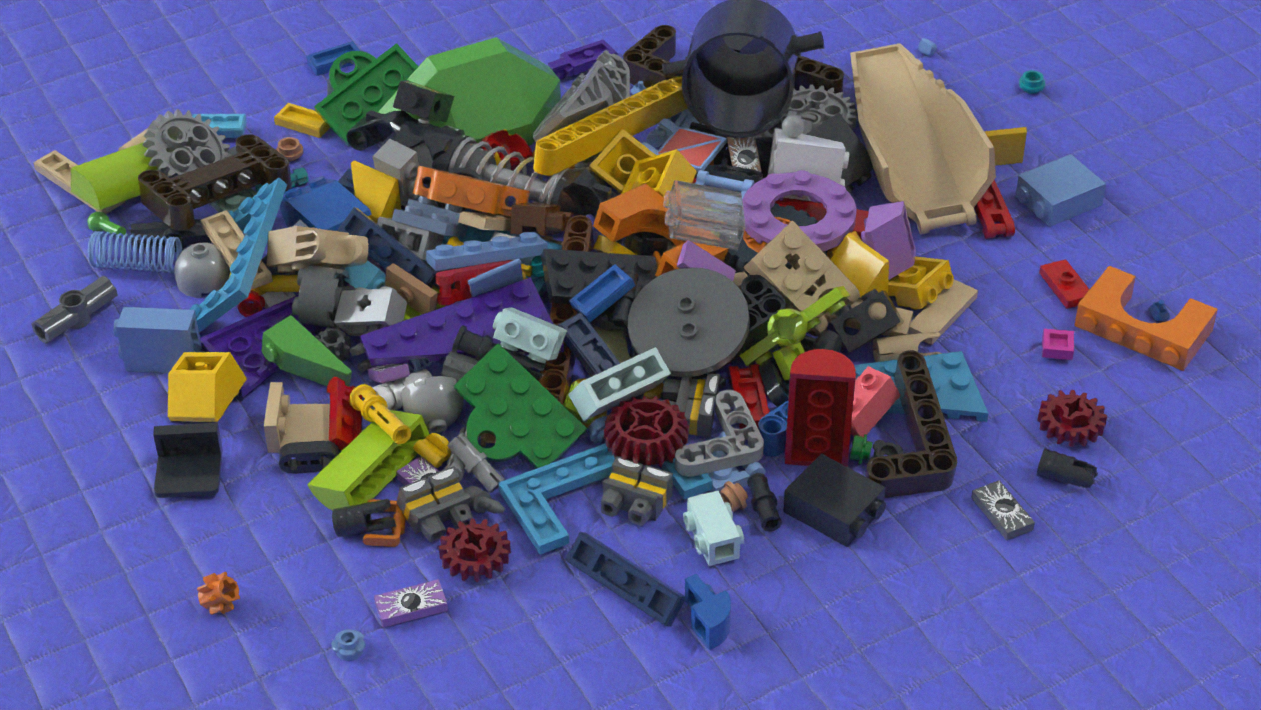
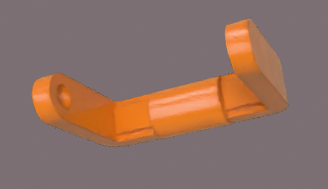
M370 499V500L367 501V503H368V502H373V501H379V500H377V499ZM390 500L391 507L385 510L386 512H396L393 515L396 527L392 528L394 535L366 534L363 536V543L365 545L396 547L400 544V535L405 533L406 518L397 505V501Z

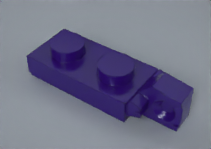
M600 40L561 53L560 58L548 63V66L561 80L566 75L572 76L589 70L597 61L598 56L605 50L610 54L618 55V53L606 41Z

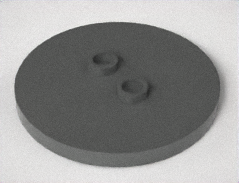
M692 267L669 271L653 279L638 293L628 315V332L635 352L640 355L656 347L668 367L670 375L677 377L704 375L724 366L742 348L750 325L747 302L738 286L732 280L716 271Z

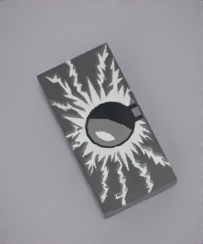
M1000 480L972 490V500L1006 541L1034 530L1035 522Z

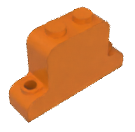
M418 166L413 194L477 211L511 216L512 207L507 206L506 199L509 196H513L516 199V204L527 203L530 191ZM426 177L431 178L429 188H426L423 185V181Z

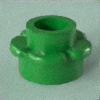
M864 434V437L854 435L849 459L859 461L858 465L862 464L863 459L869 460L873 442L867 441L866 434Z

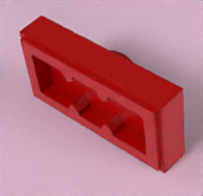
M1064 259L1040 265L1039 274L1065 308L1078 306L1090 289L1069 262Z

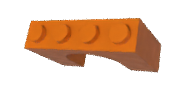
M647 184L600 203L593 224L594 228L612 242H616L636 232H652L672 241L677 247L663 253L655 274L656 277L679 269L676 266L681 249L688 240L723 263L729 250L725 244Z
M1108 266L1079 302L1074 326L1184 371L1212 333L1218 309L1190 298L1179 314L1172 320L1162 323L1140 321L1130 316L1123 309L1132 298L1136 276Z

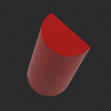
M815 349L800 354L793 361L790 369L785 464L809 466L822 453L848 467L856 370L854 364L845 355L833 350Z

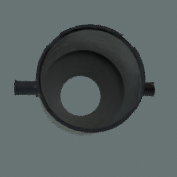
M727 0L714 6L702 16L693 32L688 56L685 57V60L663 63V74L665 80L682 77V92L685 103L693 117L701 125L703 123L716 131V134L726 137H752L764 133L780 121V118L789 108L792 101L797 56H801L802 52L824 49V39L821 31L798 36L795 34L788 19L778 9L760 0ZM732 35L748 36L760 39L767 43L768 46L759 53L745 55L732 50L726 44L723 37Z

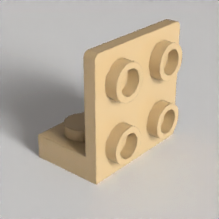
M270 382L264 420L268 453H279L281 447L288 443L329 441L330 404H290V396L284 394L283 382Z

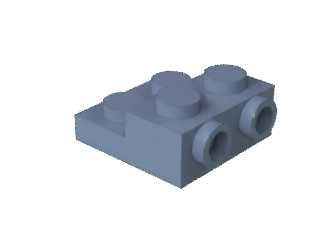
M420 196L419 201L408 199L405 210L394 209L392 221L447 236L466 237L468 225L458 223L463 207L447 203L445 208L436 206V201L427 199L424 196Z

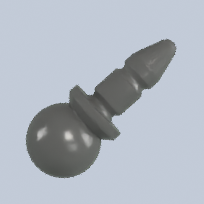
M470 486L464 489V492L468 493L471 497L468 506L470 511L477 513L488 511L494 514L505 511V508L499 501L491 499L490 494L482 491L479 487Z

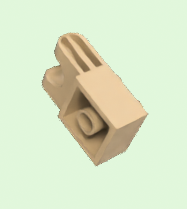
M793 220L744 266L750 275L757 274L763 276L783 296L786 309H794L801 312L818 301L820 295H826L834 288L844 286L850 294V297L844 300L846 305H852L860 298V293L856 286ZM787 261L792 265L790 270L785 266ZM824 315L819 318L821 324L809 331L811 335L818 337L820 332L827 330L828 321Z
M302 226L268 231L267 266L278 267L277 272L295 273L300 268L307 269L309 265L342 269L363 265L367 262L368 238L364 236Z

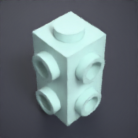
M512 307L505 308L502 312H499L493 323V329H495L493 338L500 340L502 347L512 351H518V348L529 352V358L541 363H545L546 360L557 359L567 332L564 328Z
M719 491L689 497L687 500V512L683 513V518L687 531H692L694 534V543L698 554L704 555L708 566L739 559L740 544H744V535L740 525H735L733 522L730 504L728 502L724 503Z

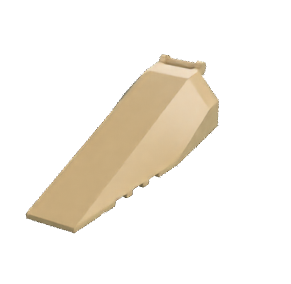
M901 43L851 52L859 127L878 183L886 199L891 203L904 201L907 216L917 223L920 235L943 227L964 223L967 226L976 224L974 207L996 178L994 146L966 102L952 89L947 90L941 79L936 80L931 70L926 71L923 68V63L916 59Z

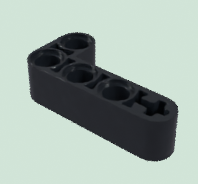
M761 275L747 276L741 283V290L749 311V331L740 351L725 365L737 359L741 354L767 337V324L770 317L777 314L779 310L786 309L783 296ZM707 374L699 375V376H693V377H695V378H705V377H707Z

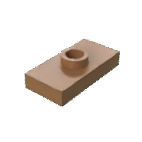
M394 263L386 268L385 286L397 290V293L407 301V305L420 314L436 310L437 292Z

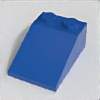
M324 176L310 180L308 182L309 186L305 188L296 187L286 191L279 207L287 228L293 227L301 220L310 228L337 231L353 207L358 208L367 216L372 215L370 209L337 180L325 179Z

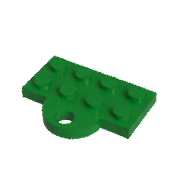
M397 43L377 59L363 51L344 53L333 62L329 71V80L334 92L315 105V111L340 139L350 147L346 138L347 132L363 117H366V113L370 110L379 112L398 90L400 81L407 80L418 68V65ZM351 63L355 65L354 70L349 73L341 71L344 64Z
M499 343L454 385V389L474 408L467 421V439L480 453L484 452L487 455L486 460L504 462L513 459L521 453L537 469L556 462L587 432V428ZM482 434H492L496 439L495 445L487 449L482 448L478 444V438Z

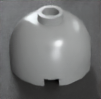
M197 243L185 248L178 255L174 267L178 289L185 295L194 298H202L201 293L220 290L228 280L231 271L216 245L210 243Z
M453 377L424 378L425 384L415 387L414 381L402 389L401 401L404 412L422 415L426 427L431 433L445 431L448 426L452 425L460 417L464 406V398L454 389L457 380Z

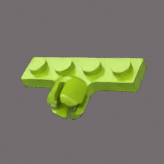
M844 286L834 288L801 312L794 309L779 310L768 321V336L741 354L740 357L746 366L755 363L760 365L770 357H773L771 352L779 346L782 348L799 343L805 337L806 332L821 324L820 317L827 312L833 315L846 306L844 300L850 297V294Z

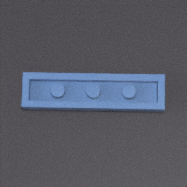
M525 232L521 233L520 237L508 238L498 236L492 238V241L487 242L471 240L464 242V245L461 246L438 245L434 250L426 251V262L435 271L538 256L548 247L547 242L538 234Z

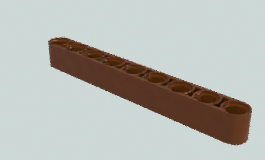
M583 215L571 217L566 224L562 250L593 252L592 221ZM552 303L550 318L553 324L558 326L579 314L572 308L571 304ZM564 341V352L558 353L557 359L546 360V368L544 371L540 370V373L543 375L539 381L562 405L572 383L576 356Z

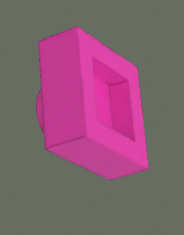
M1044 328L1042 335V357L1072 360L1074 354V331Z

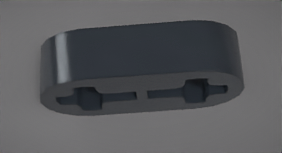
M729 165L711 166L710 175L744 181L745 179L753 180L754 184L763 179V173L757 170Z
M770 357L760 364L758 368L768 397L776 407H779L789 400V382L784 380L775 358Z
M324 440L288 443L280 449L279 466L284 472L293 474L321 472L339 454V448L334 442Z

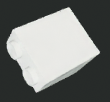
M775 128L768 175L805 170L810 174L826 177L845 186V179H841L842 168L847 169L849 152H845L842 142L805 134L791 138L785 135L782 129ZM789 195L783 197L811 201L809 200L808 196L803 195L802 198H799L797 195Z

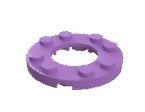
M805 170L770 174L767 178L751 186L741 202L742 225L748 235L759 244L763 241L769 243L788 225L777 220L770 209L775 205V201L778 199L781 201L783 197L789 195H797L799 198H802L803 195L808 196L809 200L815 203H822L823 207L826 208L827 213L825 217L816 224L798 226L822 252L841 244L843 237L849 232L852 233L856 222V204L846 188L831 179L810 174Z

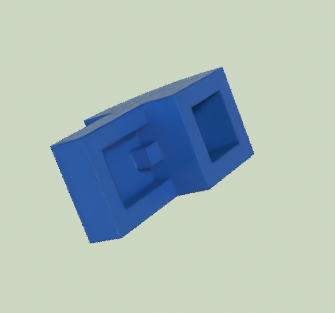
M697 574L685 578V602L691 608V629L707 649L711 650L722 644L729 635L731 621L730 596L726 590L715 595L713 588L708 583L705 584Z

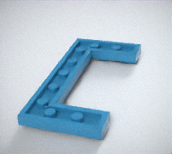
M277 178L270 185L265 183L253 198L247 197L236 211H229V214L245 236L237 247L238 255L229 269L231 275L224 286L218 291L213 290L201 304H194L189 309L195 310L199 332L249 296L268 241V231L272 230L287 184L280 178Z
M606 443L498 482L500 494L540 555L569 544V534L546 499L610 476L615 459L612 452L608 451ZM675 458L673 463L664 461L662 470L673 473V485L684 500L712 490L713 480L707 473L697 476H683L675 469Z

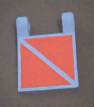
M664 118L658 123V127L664 128L659 132V137L667 140L660 149L657 150L649 143L642 142L645 147L656 155L677 149L694 169L699 172V170L704 171L727 143V138L679 127L671 120Z

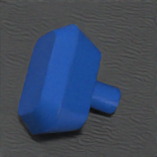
M1163 300L1154 302L1148 308L1153 318L1158 322L1166 321L1170 318Z

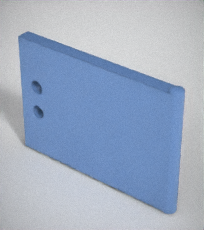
M518 258L469 279L468 284L471 296L475 297L522 281L521 260Z

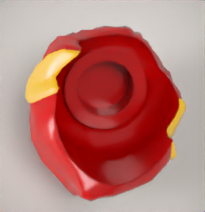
M506 129L491 133L481 140L488 142L492 149L498 146L504 147L508 155L513 152H519L524 160L533 157L532 150L527 142L517 133L510 135ZM502 152L493 153L497 166L505 157ZM510 158V170L514 171L521 163L519 158Z

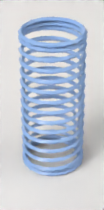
M95 231L91 234L88 243V260L94 268L100 266L101 268L106 267L109 269L111 267L121 270L124 268L129 270L131 268L134 271L137 269L138 271L150 270L154 272L156 270L157 272L163 271L167 273L169 271V273H174V268L172 267L175 254L174 242H176V259L182 252V245L178 237L170 236L167 239L166 236L161 238L157 235L154 238L151 235L148 238L147 235L142 237L140 234L137 236L131 234L129 236L126 233L123 236L122 233L117 235L115 232L104 234L102 231ZM107 235H109V242H108V259H107V262H106V261H105V254H106V237H107ZM113 235H115V238H116V239H115V245H114V260H113V262H112V260H111L112 249H113V241H112V238H113ZM119 236H121V237H122L121 247H120V255H121V258H120V261H119V263H118V260H117L118 250H119V240H118V239H119ZM127 236V259L124 263L125 237ZM132 237H134L133 260H132V263H131V262H130L131 239H132ZM140 237L139 262L137 264V240ZM95 238H96L95 255H96V260H97L96 264H95V262H94V257H93V249H94ZM144 238H146V239H147V244H146V259H145V263L143 264V260H142L143 251H144V243H143V241H144ZM152 238V260L151 264H149L150 240ZM159 239L158 262L156 265V241ZM165 239V259L162 266V242Z

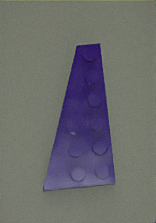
M530 277L372 331L360 337L371 366L409 363L411 359L425 358L432 362L440 361V357H447L450 354L456 335L462 325L467 326V330L480 336L485 337L489 335L493 339V343L501 344L500 340L493 338L495 333L493 323L497 314L505 308L512 307L551 324L553 322ZM563 343L561 345L559 353L564 352ZM518 348V351H515L525 352V355H529V352ZM457 351V353L463 354L465 356L474 359L476 358L475 356L468 354L464 351Z
M344 280V286H350V290H355L352 285ZM299 294L200 338L204 352H230L247 378L239 390V394L242 397H245L279 369L274 362L268 361L261 351L263 332L290 315L314 337L319 336V333L324 332L325 328H327L302 324L298 315H293V301L295 297H299Z

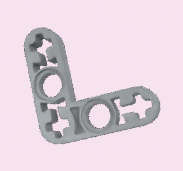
M724 390L716 395L715 413L726 436L685 445L682 449H678L675 453V469L679 474L688 477L754 463L762 458L764 450L762 435L740 393L734 390ZM730 407H734V411L730 413ZM734 423H743L747 427L744 429H735L731 425ZM747 439L749 447L747 445H744V442ZM715 451H724L727 453V455L724 457H715L712 455V453Z

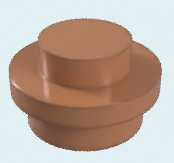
M286 137L278 142L276 150L289 161H295L302 156L303 146L298 139Z
M730 481L724 483V488L719 491L724 503L728 502L733 512L738 509H745L747 507L745 500L748 499V495L739 483L733 484Z

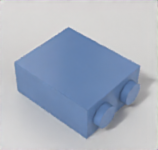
M1070 154L1018 175L1015 197L1051 227L1102 206L1106 183Z
M123 307L119 319L114 321V336L118 337L120 343L118 349L119 358L123 359L126 371L169 373L183 352H203L195 310Z

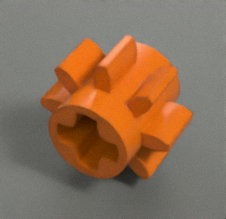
M227 572L218 575L212 573L203 577L205 585L197 588L200 605L210 610L211 615L218 612L224 614L233 610L234 605L232 602L240 599L237 582L233 578L227 577Z

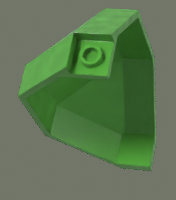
M497 37L428 56L407 79L455 96L447 122L429 120V123L441 128L448 125L462 129L465 135L473 137L477 143L481 142L484 137L491 133L506 129L510 135L517 133L529 146L533 145L535 142L533 133L548 112L561 99L560 79L548 65ZM397 91L378 113L386 114L392 111H400L393 107ZM438 101L435 103L434 112L438 108ZM408 113L414 119L419 120V118H422L420 116Z

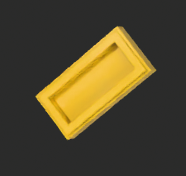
M287 103L274 116L275 125L317 138H321L330 128L316 111L291 103Z

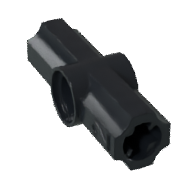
M195 219L193 227L180 231L170 228L164 222L131 224V234H135V236L140 234L142 237L147 235L149 238L153 235L155 238L158 235L161 238L166 236L167 239L170 236L178 237L181 241L182 250L187 245L212 243L202 228V219ZM132 237V245H134V237ZM140 237L137 240V248H140ZM144 238L143 243L144 248H146L147 239ZM152 238L150 240V248L153 246ZM159 239L156 241V247H159ZM163 239L162 247H165L166 243L165 239Z

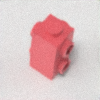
M869 366L855 380L851 435L864 437V434L867 435L901 396L891 376Z

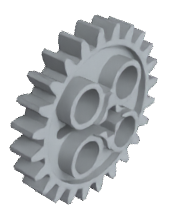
M801 85L799 91L794 89L791 104L784 113L788 114L789 111L816 116V122L813 123L812 130L837 113L842 115L852 130L856 127L857 110L855 109V103H850V97L843 98V92L835 94L834 88L826 91L824 86L815 89L813 85H810L809 89H805Z
M177 109L174 114L169 110L164 116L159 114L144 134L146 140L143 146L148 148L144 156L152 157L148 165L157 166V170L164 173L168 178L179 176L232 155L227 153L230 145L222 143L226 136L217 135L219 127L211 128L209 126L210 119L205 122L201 121V114H198L195 118L192 117L190 110H187L185 115L182 114L180 109Z

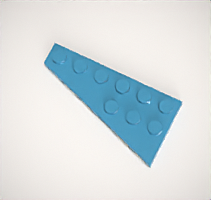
M962 351L923 356L942 413L948 414V418L959 419L960 415L976 416V421L987 422V408ZM897 360L854 365L856 379L869 366L891 376L895 384L894 376ZM900 397L887 412L905 414Z

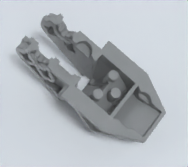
M607 50L601 53L596 59L597 61L588 70L589 72L586 75L581 73L572 82V86L564 93L559 102L548 112L533 133V139L537 141L630 97V70L627 63L620 56L610 54Z

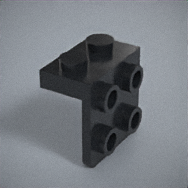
M218 423L154 426L153 437L158 455L154 485L155 496L166 498L217 494L219 492L223 453Z

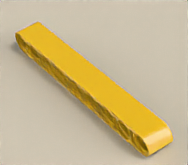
M682 77L663 80L537 140L534 171L541 175L557 174L603 151L622 129L631 136H634L658 124L662 119H668L688 109L682 92Z

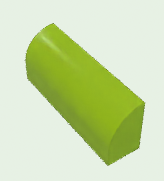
M143 143L71 167V192L96 209L102 210L139 196L138 175L143 171L157 170L158 167L148 165L152 157L144 156L148 148L144 147Z
M390 410L403 424L411 429V437L404 444L395 443L375 422H371L307 484L310 491L324 506L332 511L335 508L367 503L368 500L373 499L397 475L396 471L406 466L418 454L413 450V446L417 441L423 440L429 435L422 415Z

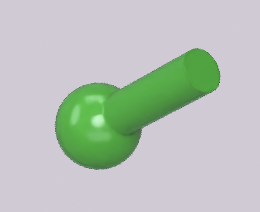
M93 212L87 219V225L92 231L103 230L110 232V234L115 232L117 235L122 233L123 236L126 234V229L111 222L104 212Z

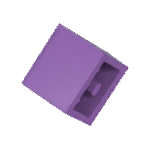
M904 201L870 207L868 218L864 219L865 231L861 232L862 242L889 260V279L915 263L916 249Z

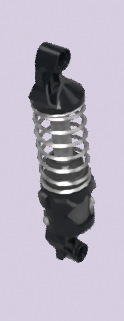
M370 110L366 113V117H363L346 135L349 145L359 151L375 144L382 147L389 139H392L416 151L419 166L445 172L455 168L471 169L478 173L485 181L530 191L529 199L533 200L532 203L560 205V211L573 212L574 216L591 214L596 218L600 203L618 196L611 191L612 188L599 184L587 169L575 171L567 168L552 175L547 182L543 181V175L535 171L531 176L526 175V164L529 162L534 163V157L524 160L519 152H513L508 155L504 147L498 146L492 149L488 142L481 141L477 143L473 137L465 135L462 129L448 125L441 128L430 124L429 119L419 118L417 120L402 110L386 114ZM502 152L505 157L497 166L493 153ZM517 157L521 163L512 171L510 170V158ZM426 177L423 181V184L427 185V187L429 188L431 178ZM509 197L506 199L507 206L509 203Z

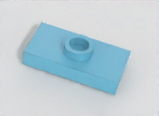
M201 114V121L205 122L210 119L209 126L211 128L219 127L217 135H225L226 138H238L245 133L246 114Z

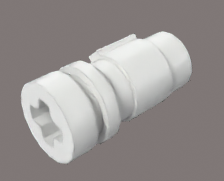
M423 369L416 373H411L409 377L401 378L394 382H386L372 388L375 390L376 395L382 396L386 400L389 410L396 411L402 406V389L414 381L415 387L425 384L424 378L432 377L427 369Z

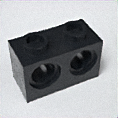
M873 289L860 297L863 302L852 308L848 304L835 313L837 318L833 319L831 323L841 337L848 352L855 351L874 338L904 322L886 291L882 290L878 293L876 289ZM878 302L886 307V315L881 320L875 319L871 314L872 306ZM850 318H856L860 322V331L856 335H851L846 331L845 325Z

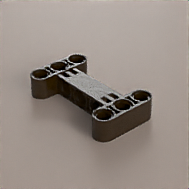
M252 134L242 135L236 139L237 154L179 176L168 178L159 170L143 171L138 175L141 202L170 228L179 231L187 230L195 225L193 209L259 184L263 186L265 183H268L270 185L277 178H280L287 184L285 192L290 190L292 187L290 162L260 137Z

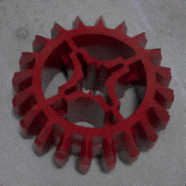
M643 395L642 399L631 397L629 402L620 401L618 407H612L610 415H607L605 420L604 438L608 451L612 452L614 459L618 456L623 460H631L635 464L641 463L647 466L656 464L662 468L664 461L673 463L676 451L682 449L688 443L689 425H687L685 412H681L678 405H671L669 399L659 401L657 395L653 399H647Z

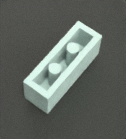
M655 347L583 380L568 395L582 420L586 421L619 405L620 401L626 402L631 397L639 396L657 387L671 373Z

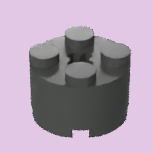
M309 265L307 269L300 268L297 277V283L300 286L299 297H295L293 301V315H298L302 324L334 329L338 327L334 320L341 293L344 290H350V286H344V278L349 279L348 271L316 265Z

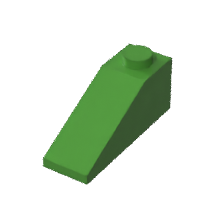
M288 316L263 332L261 351L268 361L274 362L281 370L328 386L329 381L333 377H338L345 381V385L350 387L352 371L293 316Z

